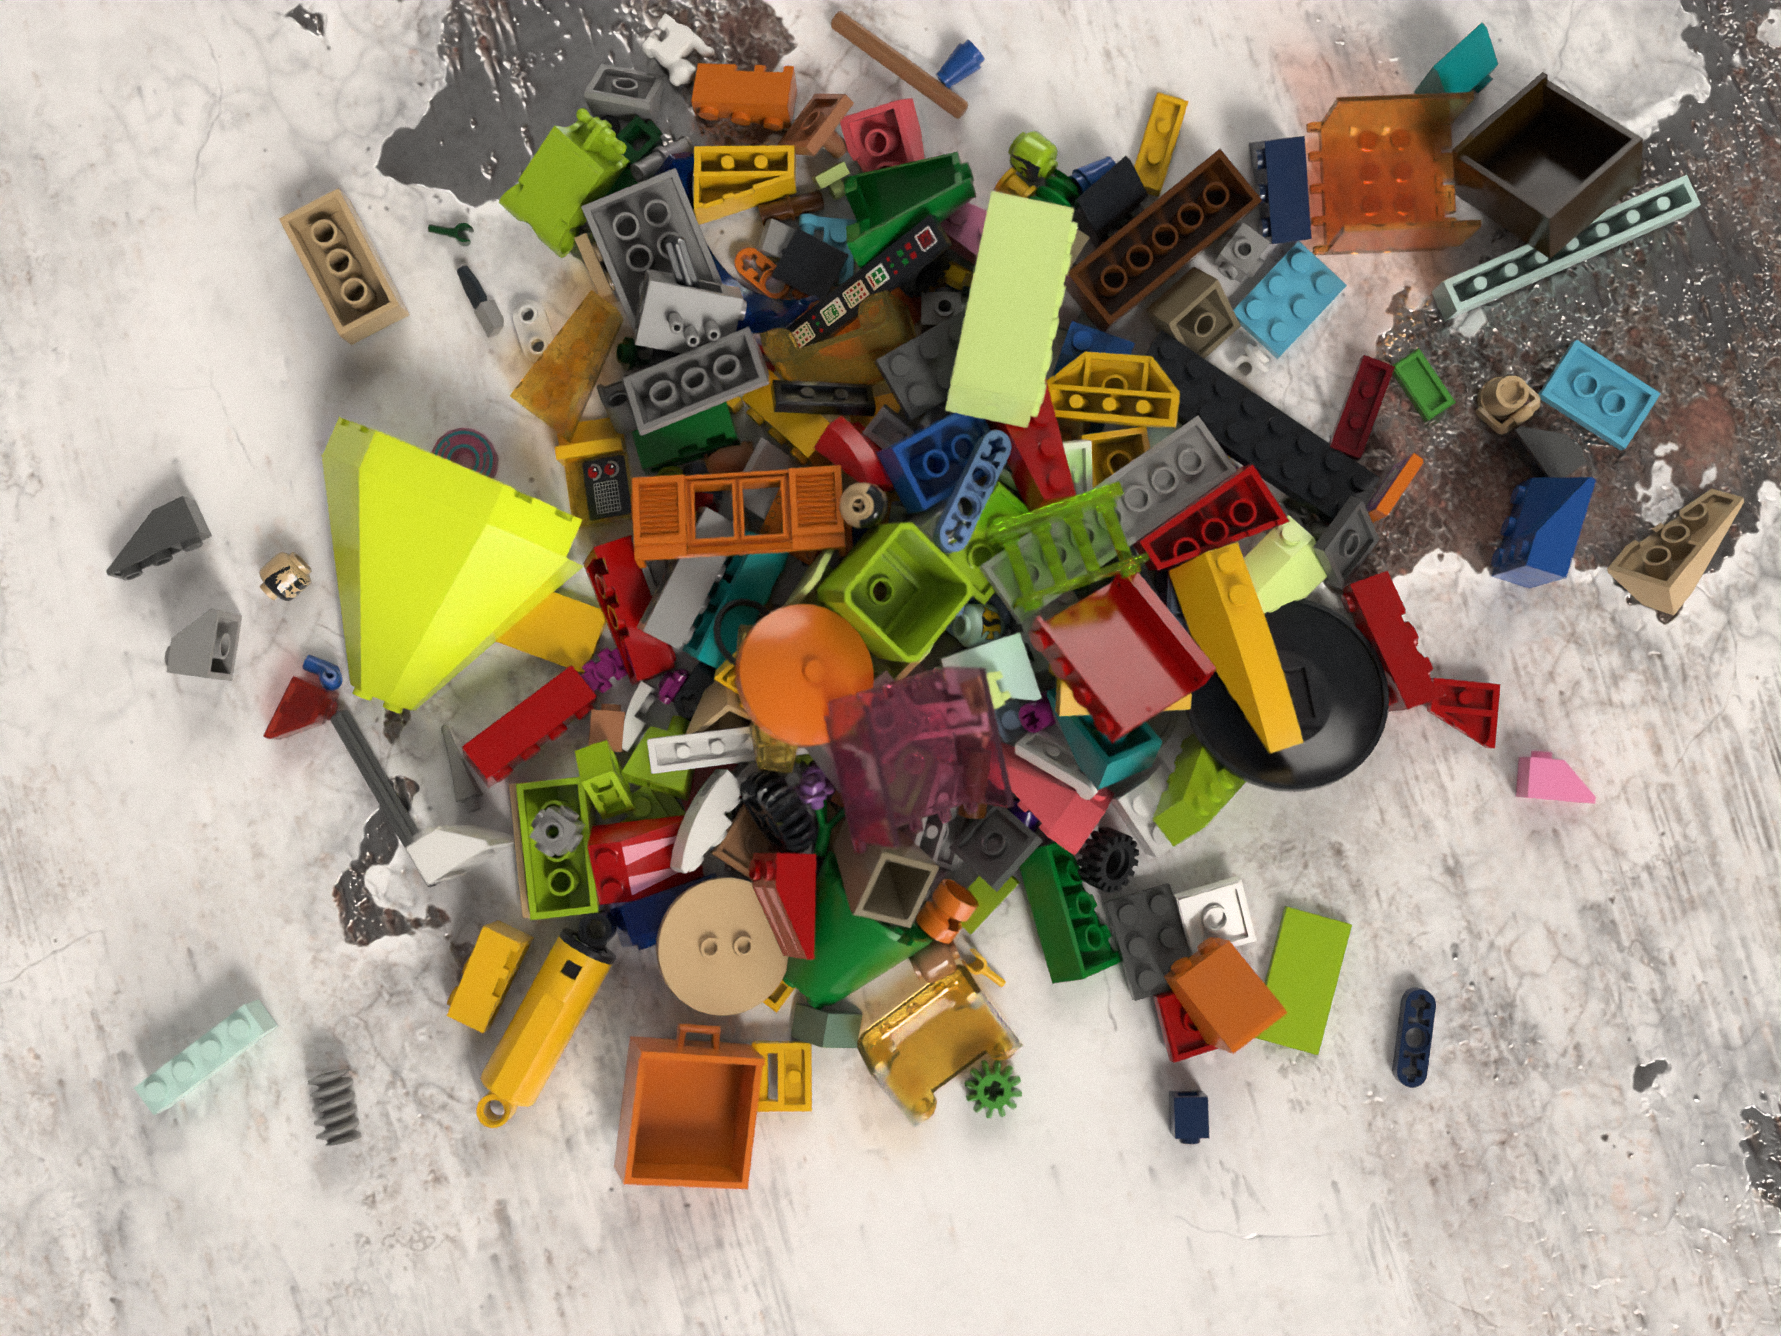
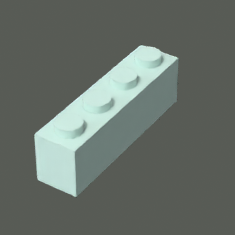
M259 999L244 1004L135 1086L134 1089L151 1113L156 1115L171 1108L273 1031L278 1025Z

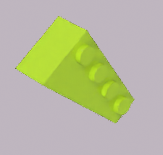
M1195 733L1182 740L1180 747L1183 750L1175 758L1174 764L1176 768L1166 781L1168 789L1162 793L1152 818L1173 847L1204 829L1246 783V781L1236 777L1219 765L1206 752Z

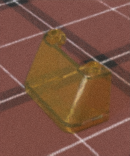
M887 290L871 295L862 301L858 309L861 328L799 349L795 335L787 329L775 328L759 334L766 356L784 380L870 384L872 386L885 382L874 362L916 338L908 305Z
M958 964L954 974L937 982L928 983L864 1031L857 1041V1049L870 1075L913 1127L929 1119L934 1114L937 1106V1098L934 1092L986 1053L993 1060H1006L1023 1047L1015 1032L964 965Z

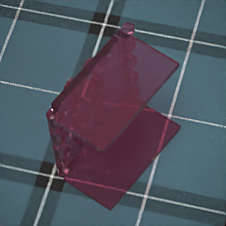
M946 666L942 668V671L939 668L916 674L915 678L909 676L887 683L886 688L880 685L857 692L856 698L851 694L828 702L830 715L824 716L851 839L857 854L866 852V843L894 849L900 847L897 827L909 824L914 834L922 832L923 825L921 819L938 813L942 823L950 822L952 820L950 809L964 804L965 811L968 814L977 812V803L1008 808L1014 806L985 667Z

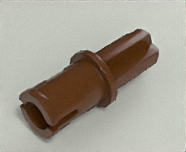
M814 191L791 198L788 194L786 199L763 205L760 204L758 208L763 226H765L766 220L771 218L777 221L792 218V221H796L795 217L800 214H809L823 210L825 204L822 193Z

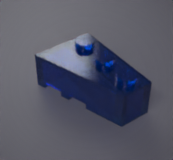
M716 873L708 874L627 904L610 908V913L617 922V934L621 946L637 945L639 951L656 945L660 923L673 901L689 887L704 880L717 878Z

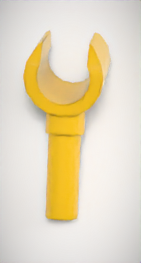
M970 949L976 956V960L968 964L962 959V964L971 974H982L999 987H1003L1006 981L987 966L986 959L976 949Z

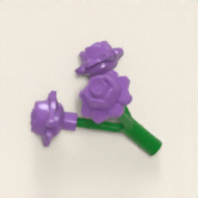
M811 762L810 767H807L806 771L802 772L799 785L794 787V791L800 795V799L806 804L810 803L811 808L816 812L819 826L813 854L817 856H827L832 829L851 809L855 811L861 804L870 805L874 808L879 805L876 796L880 790L877 788V784L867 777L857 787L850 790L851 795L845 800L846 805L828 822L827 795L832 794L834 789L832 783L816 762Z

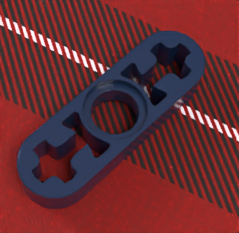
M1418 987L1408 989L1401 998L1392 1067L1395 1079L1410 1088L1422 1085L1427 1078L1436 1011L1434 996L1430 992ZM1419 995L1422 1000L1426 1001L1425 1007H1420L1418 1010V1018L1424 1020V1024L1408 1021L1409 1016L1416 1019L1417 1010L1411 1006V1001L1417 1000ZM1412 1028H1419L1423 1039L1419 1045L1411 1047L1406 1042V1033ZM1404 1050L1420 1054V1058L1412 1056V1066L1417 1068V1074H1411L1410 1079L1402 1073L1403 1068H1409L1411 1059L1408 1055H1404Z

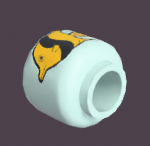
M966 604L963 614L954 617L952 622L954 636L967 648H973L999 639L1005 629L1004 619L1001 617L998 609L991 604Z

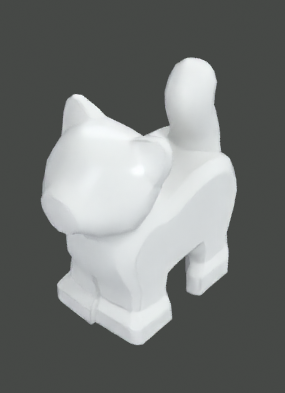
M664 14L657 25L661 29L659 37L663 40L658 41L652 36H648L642 45L643 52L649 58H656L664 68L668 69L671 84L674 86L689 84L695 81L696 68L685 58L694 48L703 57L712 58L715 53L714 49L705 45L704 41L693 33L689 27L676 23L672 17Z

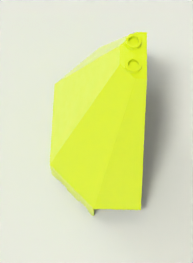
M341 417L338 418L321 456L350 685L355 687L352 694L372 701L373 697L384 701L382 707L402 714L404 708L415 711L493 645L499 637L584 567L566 558L582 519L521 493L506 484L383 432L352 421L350 422Z

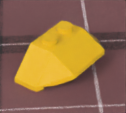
M1085 351L1055 376L1046 380L1056 418L1138 427H1176L1180 392L1152 356Z

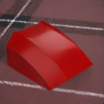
M842 416L831 422L822 433L814 449L835 465H841V469L859 483H872L880 487L882 491L896 492L877 455V452L883 449L862 433L866 428L858 421L852 423Z

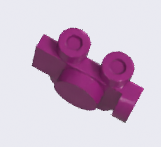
M608 647L604 648L597 654L601 660L595 663L591 659L582 666L585 672L581 677L593 692L599 689L601 693H604L613 686L609 681L611 677L614 676L619 681L627 675L617 648H614L612 651Z
M682 667L679 670H675L674 673L667 671L658 685L661 689L658 693V699L666 705L674 702L676 695L686 683L691 673Z

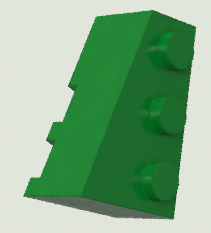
M727 401L642 436L638 429L631 432L642 470L646 475L659 472L667 466H680L703 459L705 454L709 457L720 448L741 445Z

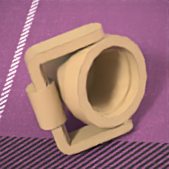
M1495 377L1487 381L1480 388L1477 396L1479 408L1475 412L1496 433L1502 435L1514 427L1517 428L1532 417L1533 413L1540 407L1541 398L1520 377ZM1527 399L1531 401L1529 404L1523 406ZM1508 418V420H1506L1502 424L1499 422V420H1505Z

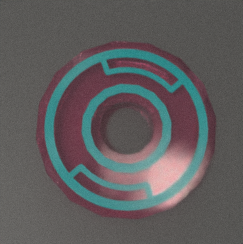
M457 428L448 431L437 440L431 452L454 463L457 462V458L461 454L470 453L473 457V463L468 469L494 479L498 470L499 458L494 445L484 434L474 429Z

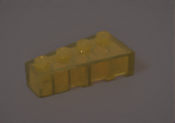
M591 290L510 395L518 405L569 443L573 438L624 319L619 310Z

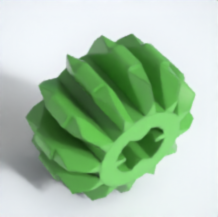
M995 1059L991 1069H989L988 1062L982 1060L983 1072L978 1071L974 1067L970 1069L971 1075L977 1080H965V1087L973 1090L966 1094L967 1101L977 1100L973 1106V1110L976 1113L986 1106L985 1114L987 1118L992 1117L993 1109H998L1000 1117L1006 1116L1003 1107L1005 1104L1013 1110L1017 1107L1015 1101L1010 1097L1018 1098L1022 1096V1091L1014 1087L1021 1082L1020 1076L1014 1075L1009 1077L1014 1070L1010 1064L1000 1071V1059ZM992 1081H997L999 1088L1002 1089L996 1090L994 1095H989L988 1089H985V1086L990 1087Z

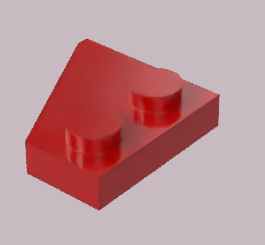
M1431 678L1434 686L1442 685L1446 696L1428 702L1427 712L1483 747L1495 749L1501 684Z

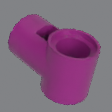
M1050 688L1040 693L1041 699L1032 700L1020 708L1018 713L1019 720L1027 731L1036 733L1047 726L1050 727L1056 724L1047 697V692Z

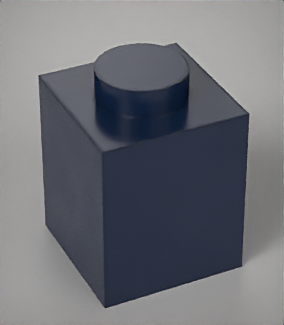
M1169 1091L1170 1133L1175 1139H1179L1180 1143L1198 1144L1200 1143V1138H1209L1208 1096L1203 1091Z

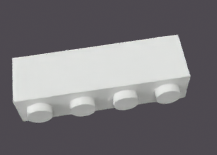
M455 823L451 826L446 824L442 827L438 825L434 828L429 826L412 837L415 842L405 849L427 885L465 875L513 845L515 840L514 834L470 824L459 826Z

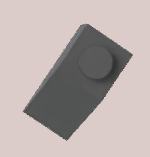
M1520 426L1504 436L1534 478L1566 477L1587 462L1583 456L1584 452L1580 444L1571 439L1568 434Z

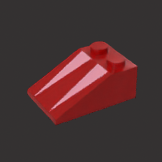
M685 815L592 826L587 847L600 905L635 901L703 877L702 864L694 871H688L687 873L676 872L670 867L676 837Z
M753 853V860L749 864V877L753 880V889L783 956L814 960L816 854Z

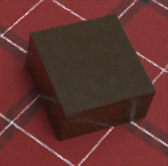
M1542 72L1452 149L1455 195L1551 259L1640 182L1643 138L1548 80V75Z

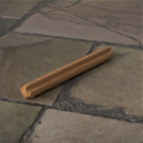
M838 11L831 21L833 30L956 119H960L968 108L966 100L843 11Z

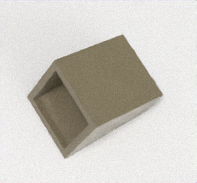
M847 815L833 847L851 912L854 915L911 928L939 866L902 830Z

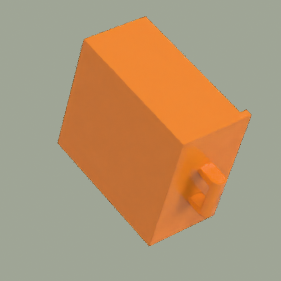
M678 1024L676 1039L630 1036L614 1168L624 1185L748 1189L762 1068L765 1065V1058L750 1044L720 1042V1026ZM686 1032L711 1034V1041L685 1040Z

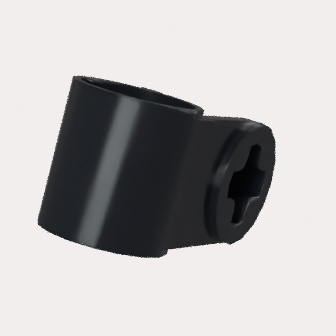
M702 661L698 662L674 699V707L679 716L689 721L692 720L695 711L689 709L685 713V706L682 702L685 699L691 701L693 698H696L695 703L698 706L704 691L716 681L714 676L717 668Z

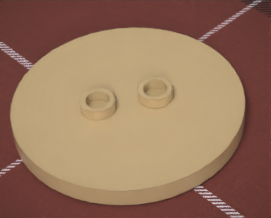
M719 877L699 882L682 892L673 901L660 923L656 939V958L661 976L670 991L679 1000L699 1012L727 1016L748 1011L762 1003L775 991L787 970L789 956H783L755 894L753 883L732 877Z

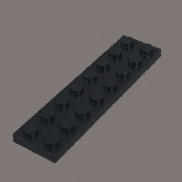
M1161 330L1156 335L1144 356H1152L1179 390L1180 399L1177 422L1184 426L1199 416L1225 454L1227 453L1229 457L1243 466L1253 464L1262 479L1329 524L1350 496L1362 499L1364 505L1367 503L1380 477L1343 452L1331 448L1330 444L1164 331Z

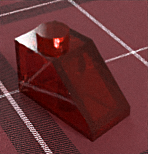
M293 676L263 737L281 740L324 725L336 713L338 709L336 701L340 694L326 690L321 685L305 677Z

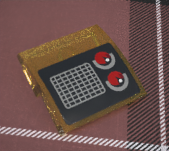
M627 451L589 457L564 464L571 515L582 519L579 529L603 526L609 522L631 519L632 473L629 453Z

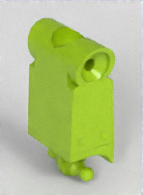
M585 108L577 110L576 117L578 120L573 125L568 127L554 125L518 179L519 183L507 190L499 199V204L518 221L530 224L537 237L560 258L566 257L576 243L574 238L579 235L580 227L587 221L581 206L605 197L630 162L622 155L627 150L626 144L616 138V133L611 129L612 125L606 119L601 120L598 117H592Z

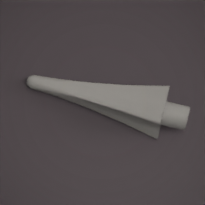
M443 725L441 731L449 757L456 802L461 801V803H464L468 813L475 812L481 809L477 797L484 794L463 760L449 727Z

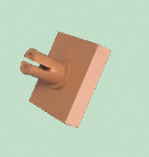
M815 93L777 145H794L796 155L815 156L823 146L833 158H841L847 152L845 140L835 131V128L853 106V101L846 94Z

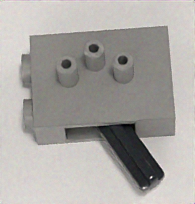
M672 237L666 241L665 247L674 274L646 269L633 327L635 345L683 354L735 333L738 320L743 321L747 308V302L743 299L740 288L697 279L685 239L683 237Z

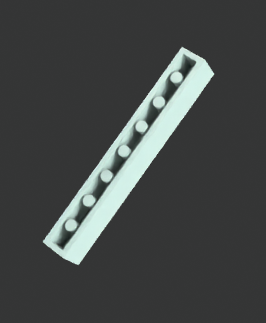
M1685 175L1607 209L1551 259L1527 244L1446 279L1431 292L1444 321H1447L1683 218L1701 204L1688 176Z

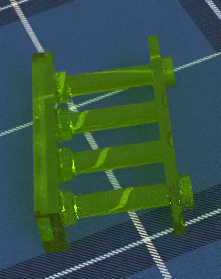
M1120 481L988 526L985 536L989 546L999 543L1000 547L1005 548L1022 593L1021 597L1016 598L1012 602L1013 611L1023 607L1025 612H1030L1044 606L1043 600L1119 573L1122 578H1126L1142 571L1140 566L1149 560L1148 554L1146 552L1135 557L1132 556L1114 509L1117 507L1116 502L1124 495ZM1096 509L1097 514H1102L1120 561L1104 568H1100L1082 521L1085 518L1084 513ZM1063 520L1065 525L1069 524L1087 571V574L1070 580L1067 578L1050 530L1053 529L1051 524ZM1032 532L1033 536H1037L1055 585L1035 591L1017 543L1020 540L1019 535Z

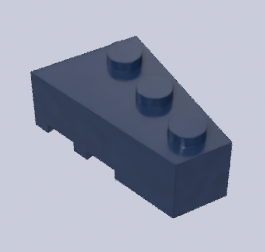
M1305 136L1249 143L1255 192L1262 199L1258 205L1260 218L1258 219L1259 234L1267 239L1270 244L1312 239Z

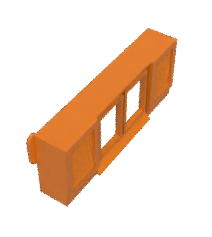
M841 465L770 471L632 478L631 519L633 523L635 561L641 569L647 568V560L839 549V555L845 557L853 548L852 526L842 518L839 509L840 498L843 494ZM781 487L783 533L745 536L743 490ZM732 490L734 536L696 539L695 492Z

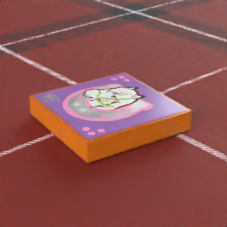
M1413 453L1393 466L1366 506L1372 523L1388 516L1424 463V459Z

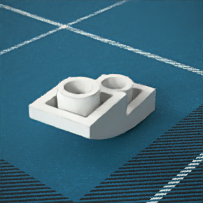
M643 681L638 685L630 701L624 721L622 749L630 753L634 752L651 725L641 719L640 716L642 713L647 715L657 701V698L654 696L657 689Z

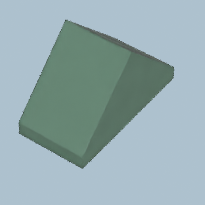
M796 1003L791 1037L821 1048H857L863 1014L825 1007L818 1010L808 1004Z

